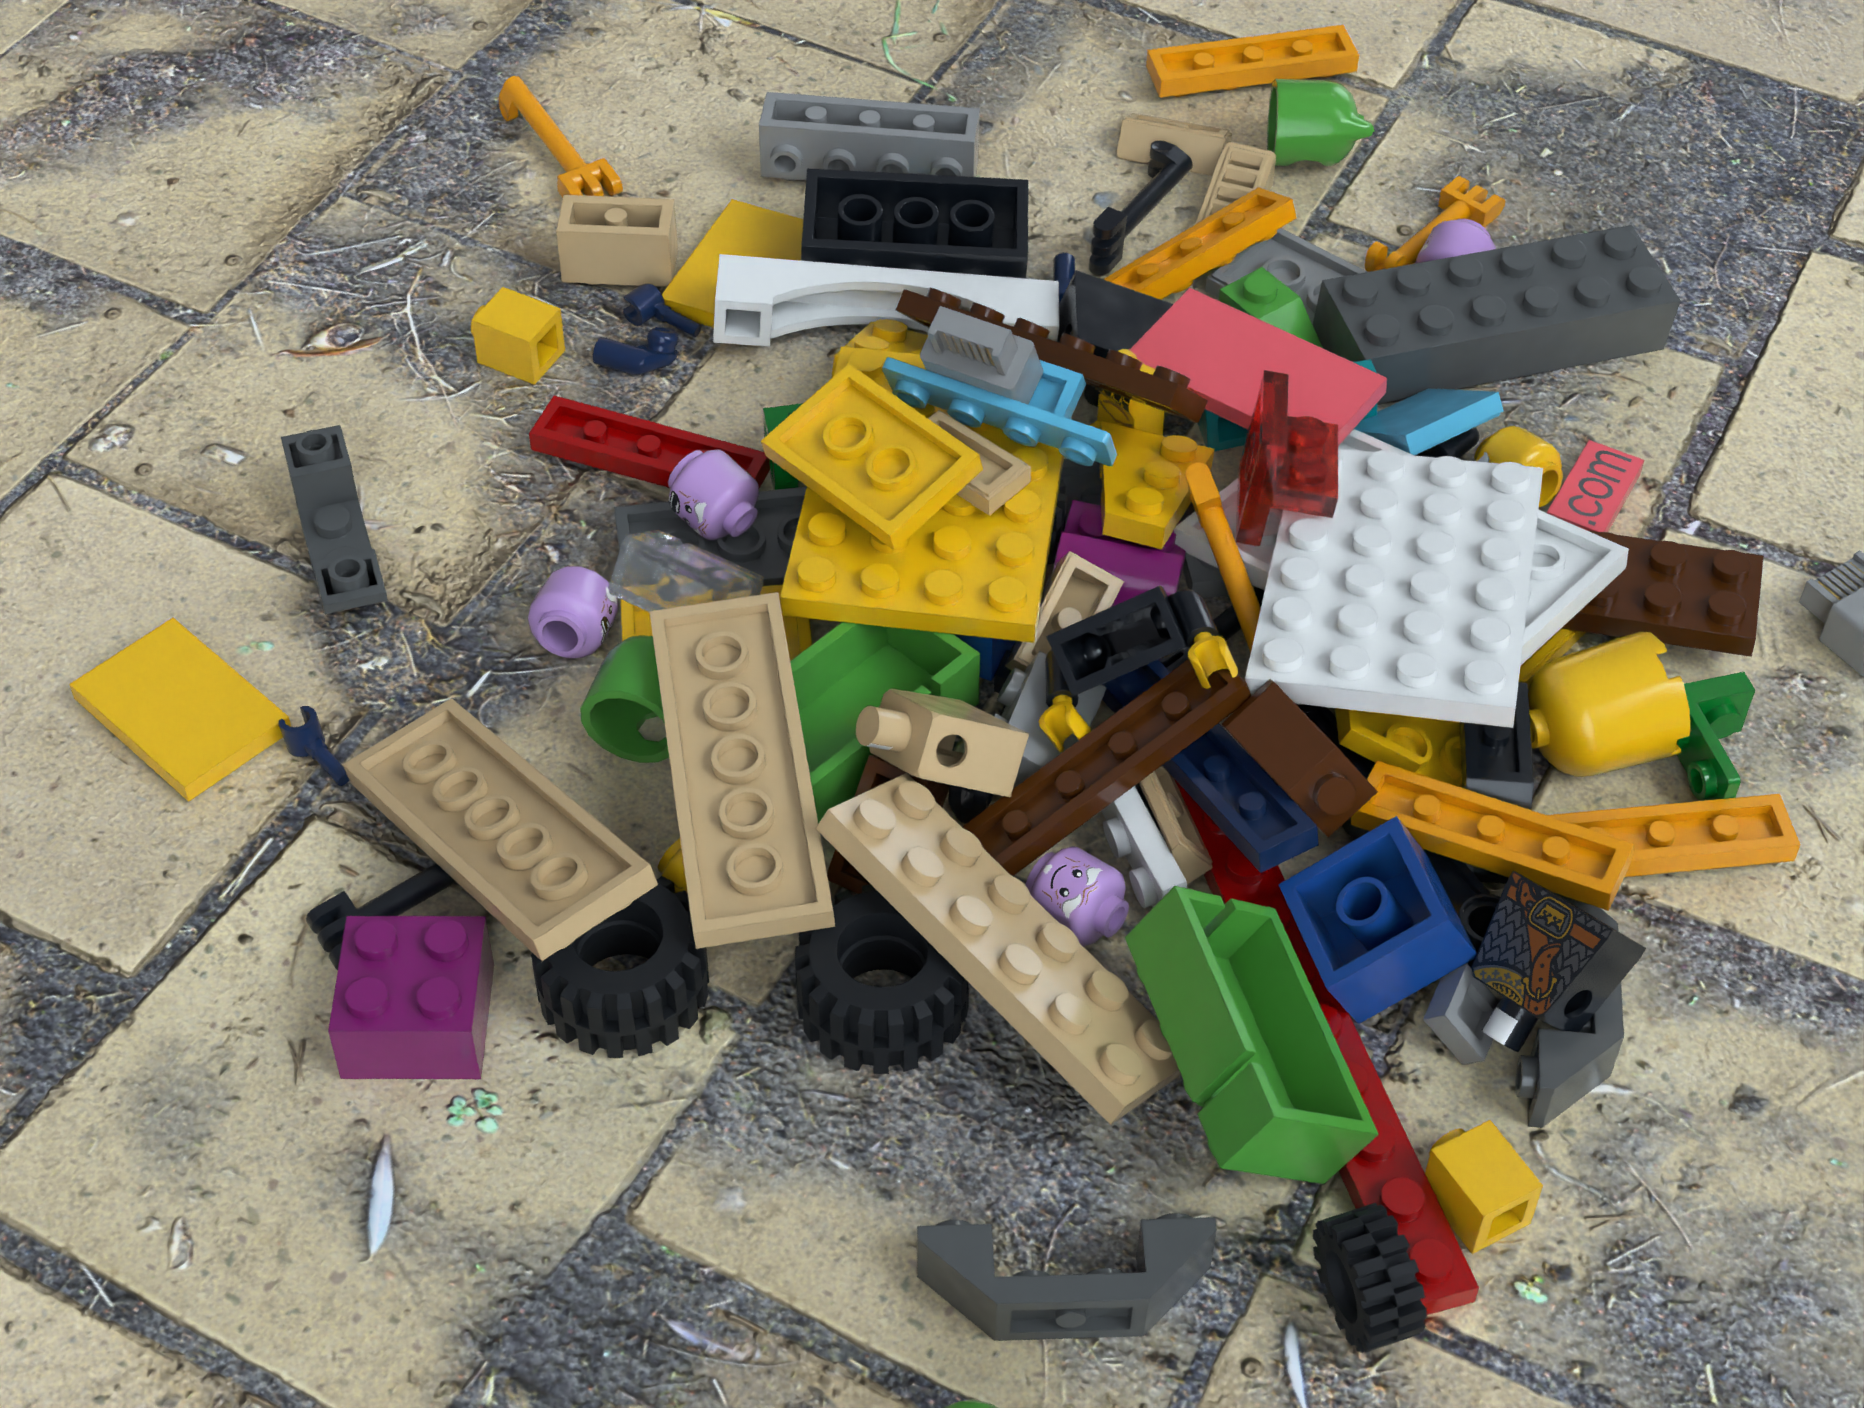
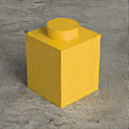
M502 287L486 305L478 308L471 320V333L474 337L477 363L535 385L565 352L561 309L508 288Z
M1491 1120L1466 1132L1462 1128L1454 1129L1438 1139L1429 1151V1159L1425 1171L1426 1177L1449 1225L1471 1254L1531 1224L1543 1184Z

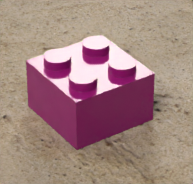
M346 916L328 1029L340 1079H481L494 972V960L486 916Z

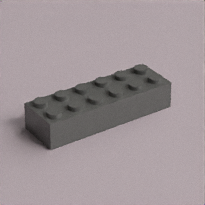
M1628 225L1322 280L1313 327L1323 349L1351 362L1372 360L1376 372L1387 378L1386 393L1377 402V404L1406 399L1428 388L1459 389L1664 350L1681 300L1634 227Z

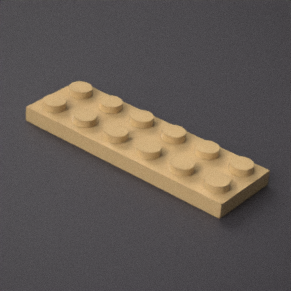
M774 592L649 611L696 949L835 927L821 836L815 829L818 825L779 593Z
M452 698L342 764L351 784L541 961L569 946L575 939L616 912L627 908L633 901L658 885L652 867L645 859Z
M905 773L827 810L815 829L1110 1125L1181 1075L1170 1046L1160 1030L1159 1020L1128 991L1125 983L1117 975L1109 972L1079 943L1076 935L1068 927L1059 923L1030 895L1028 888L1022 881L1011 876L982 847L981 842L974 834L963 829L935 801L934 796L926 787L917 783Z

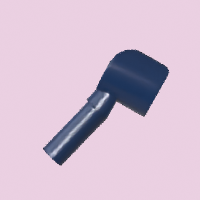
M643 284L624 296V299L631 303V305L623 310V314L634 326H640L655 317L661 322H666L693 337H697L701 331L702 326L699 323L671 310V307L665 305L660 291L652 284Z
M309 706L300 707L305 722L302 726L290 727L286 725L283 719H280L279 727L287 750L291 755L295 757L310 756L321 765L339 786L348 783L349 778L344 767L328 750L325 744L323 731L317 713L313 708Z

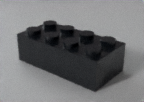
M807 168L801 261L1026 279L1028 263V180Z

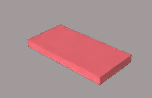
M1189 288L1130 348V351L1137 356L1136 358L1145 365L1156 369L1157 365L1190 378L1187 389L1208 401L1205 406L1206 410L1296 452L1297 445H1331L1338 447L1385 395L1387 389L1386 377L1192 288Z

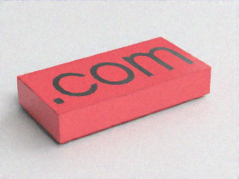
M1589 440L1547 513L1587 531L1609 532L1641 474L1644 460Z

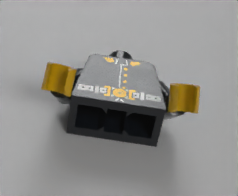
M1160 585L1046 636L1051 646V650L1045 659L1046 704L1049 708L1041 715L1038 721L1039 726L1060 753L1063 752V744L1071 734L1074 733L1077 739L1080 740L1091 732L1090 727L1075 709L1079 700L1078 694L1186 647L1190 648L1188 658L1203 688H1211L1208 677L1217 670L1229 669L1232 678L1236 677L1238 668L1225 639L1219 636L1202 596L1190 589L1180 590L1167 596L1164 587Z

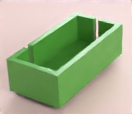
M841 622L790 661L818 824L828 809L854 798L869 755H874L870 753V748L861 745L856 737V723L861 711L867 706L880 707L883 694L890 688L959 699L975 707L979 704L980 653L954 634Z
M1174 886L1128 933L1125 940L1137 966L1138 977L1146 988L1160 1022V1030L1170 1046L1183 1078L1185 1091L1192 1102L1203 1107L1198 1113V1117L1207 1136L1208 1147L1211 1153L1216 1158L1221 1169L1325 1184L1379 1134L1276 909L1236 899H1230L1224 905L1221 896Z

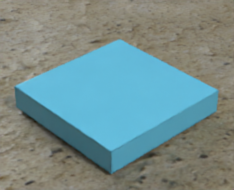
M1428 388L1378 411L1376 416L1361 420L1354 429L1410 454L1417 455L1500 416V413L1504 412L1499 392Z

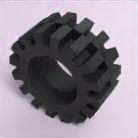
M1373 1203L1317 1221L1315 1224L1317 1229L1313 1230V1239L1317 1246L1313 1247L1314 1258L1321 1265V1269L1317 1270L1320 1283H1325L1328 1291V1294L1325 1295L1329 1308L1334 1307L1336 1311L1335 1321L1340 1330L1345 1329L1346 1340L1351 1346L1355 1345L1356 1351L1366 1353L1420 1335V1332H1423L1426 1327L1423 1320L1427 1319V1309L1420 1301V1299L1425 1298L1423 1285L1416 1280L1415 1273L1419 1272L1415 1259L1410 1260L1407 1253L1409 1248L1408 1241L1404 1234L1398 1235V1223L1393 1215L1388 1216L1387 1209L1383 1205L1377 1206V1203Z

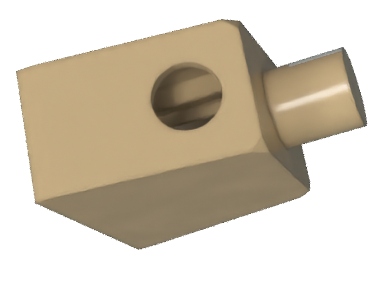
M891 688L883 694L880 707H865L859 714L856 723V737L861 745L869 747L870 753L912 776L1011 797L1029 737V733L962 700ZM956 735H959L964 741V753L952 751Z

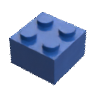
M1397 816L1278 884L1326 989L1358 1024L1476 958L1477 952L1427 854Z

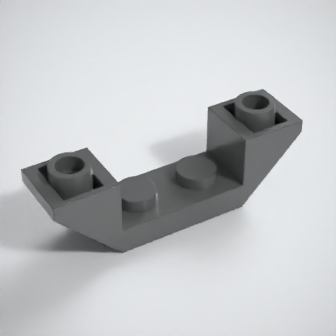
M341 425L281 437L323 613L330 614L388 601L375 549L371 548L360 508L352 465Z
M1557 894L1619 931L1618 922L1601 908ZM1621 982L1580 1032L1538 1028L1531 1055L1519 1056L1516 1070V1096L1527 1098L1528 1127L1543 1128L1611 1076L1624 1039Z
M1170 1213L1162 1215L1157 1219H1141L1136 1254L1138 1273H1125L1116 1268H1099L1087 1274L1050 1275L1040 1270H1025L1006 1277H995L992 1224H971L964 1220H946L934 1226H917V1277L994 1341L1145 1336L1211 1268L1217 1232L1215 1217L1193 1218L1183 1213Z

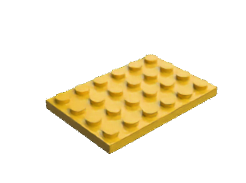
M841 346L834 376L849 363L892 393L893 390L882 371L887 357L925 369V366L920 358V354ZM927 404L922 409L912 407L927 418L938 410L950 416L947 410ZM982 423L980 427L964 425L1030 465L1031 482L990 516L956 494L895 551L807 487L780 595L782 616L1035 643L1064 456L1059 452L1058 448L1040 442L1034 447L1017 443L1008 438L1002 429Z

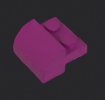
M1072 500L1065 531L1061 533L1053 571L1059 560L1071 551L1121 579L1124 583L1111 606L1113 607L1160 585L1164 587L1167 596L1178 592L1186 551L1175 544L1176 534L1174 531L1162 550L1103 535L1101 505Z

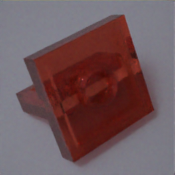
M1267 370L1263 372L1238 468L1235 542L1260 546L1270 508L1333 518L1338 502V424L1326 423L1310 416L1298 418L1288 416V374Z

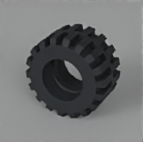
M661 876L657 879L658 885L633 901L627 908L616 912L575 939L569 946L555 952L545 960L541 961L533 953L531 954L538 1002L541 1004L542 1015L548 1025L555 1024L556 1035L564 1042L569 1043L577 1038L579 1050L594 1055L598 1048L607 1049L608 1058H623V1051L636 1049L638 1056L653 1053V1043L661 1041L668 1046L679 1039V1026L690 1029L698 1020L697 1007H705L708 998L707 983H709L707 947L696 949L688 893L685 890L675 893L673 881ZM631 954L648 959L637 967L623 971H606L593 967L598 962L616 955Z
M863 885L862 893L852 895L848 890L834 895L835 905L833 906L835 927L800 932L799 946H795L797 1010L799 1019L803 1020L804 1033L810 1042L820 1040V1052L827 1058L833 1060L841 1055L844 1057V1067L859 1071L862 1064L873 1066V1074H889V1066L901 1065L903 1071L906 1072L918 1068V1058L922 1056L932 1062L943 1054V1042L953 1044L960 1035L961 1022L966 1021L968 1013L969 982L872 885ZM873 970H893L903 973L912 979L896 986L875 987L860 983L854 978Z

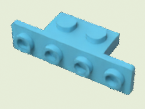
M887 357L883 364L882 371L893 390L892 393L912 407L922 409L927 404L942 408L947 410V413L953 419L964 425L980 427L982 423L1000 428L1008 438L1017 443L1034 447L1040 442L1058 448L1065 458L1084 466H1092L1094 461L1107 466H1113L1117 457L1110 433L1071 419L1086 386L1083 374L1040 360L1043 368L1042 377L1029 404H1025Z

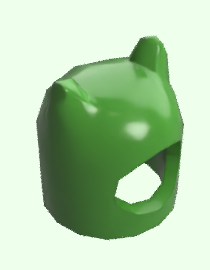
M1273 80L1268 110L1267 150L1275 153V166H1288L1304 160L1320 162L1326 167L1336 165L1348 156L1356 140L1370 137L1373 134L1374 128L1372 123L1364 120L1363 115L1358 114L1353 95L1342 84L1328 80Z
M645 635L629 637L609 651L580 708L581 723L588 735L597 744L620 758L639 763H656L669 758L667 737L659 742L645 740L638 731L646 719L659 717L664 722L653 636Z

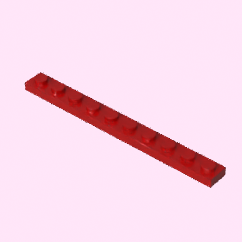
M1175 780L1213 861L1211 863L1213 868L1204 873L1212 894L1221 896L1224 905L1230 899H1236L1276 909L1379 1135L1339 1170V1174L1355 1209L1377 1203V1206L1383 1205L1387 1209L1388 1216L1393 1215L1398 1223V1235L1404 1234L1408 1241V1256L1410 1260L1415 1259L1419 1272L1415 1273L1417 1282L1423 1285L1425 1298L1420 1299V1301L1426 1307L1427 1315L1475 1302L1479 1290L1478 1283L1349 1013L1332 996L1323 983L1278 885L1285 881L1279 866H1274L1260 873Z

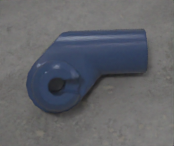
M656 327L649 330L647 334L648 343L639 346L600 337L594 346L593 362L600 366L638 376L670 366L679 354L675 350L679 338L674 330L664 327Z

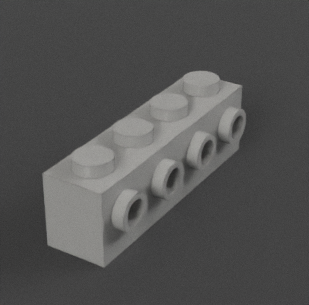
M767 92L759 122L761 177L806 180L807 168L976 177L979 157L980 108Z

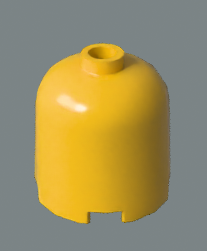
M1640 631L1556 658L1544 664L1531 680L1528 691L1531 747L1533 749L1539 748L1542 755L1558 771L1576 777L1599 775L1680 754L1681 748L1677 745V740L1690 735V709L1681 676L1668 679L1663 664L1657 656L1667 652L1663 642L1651 632Z

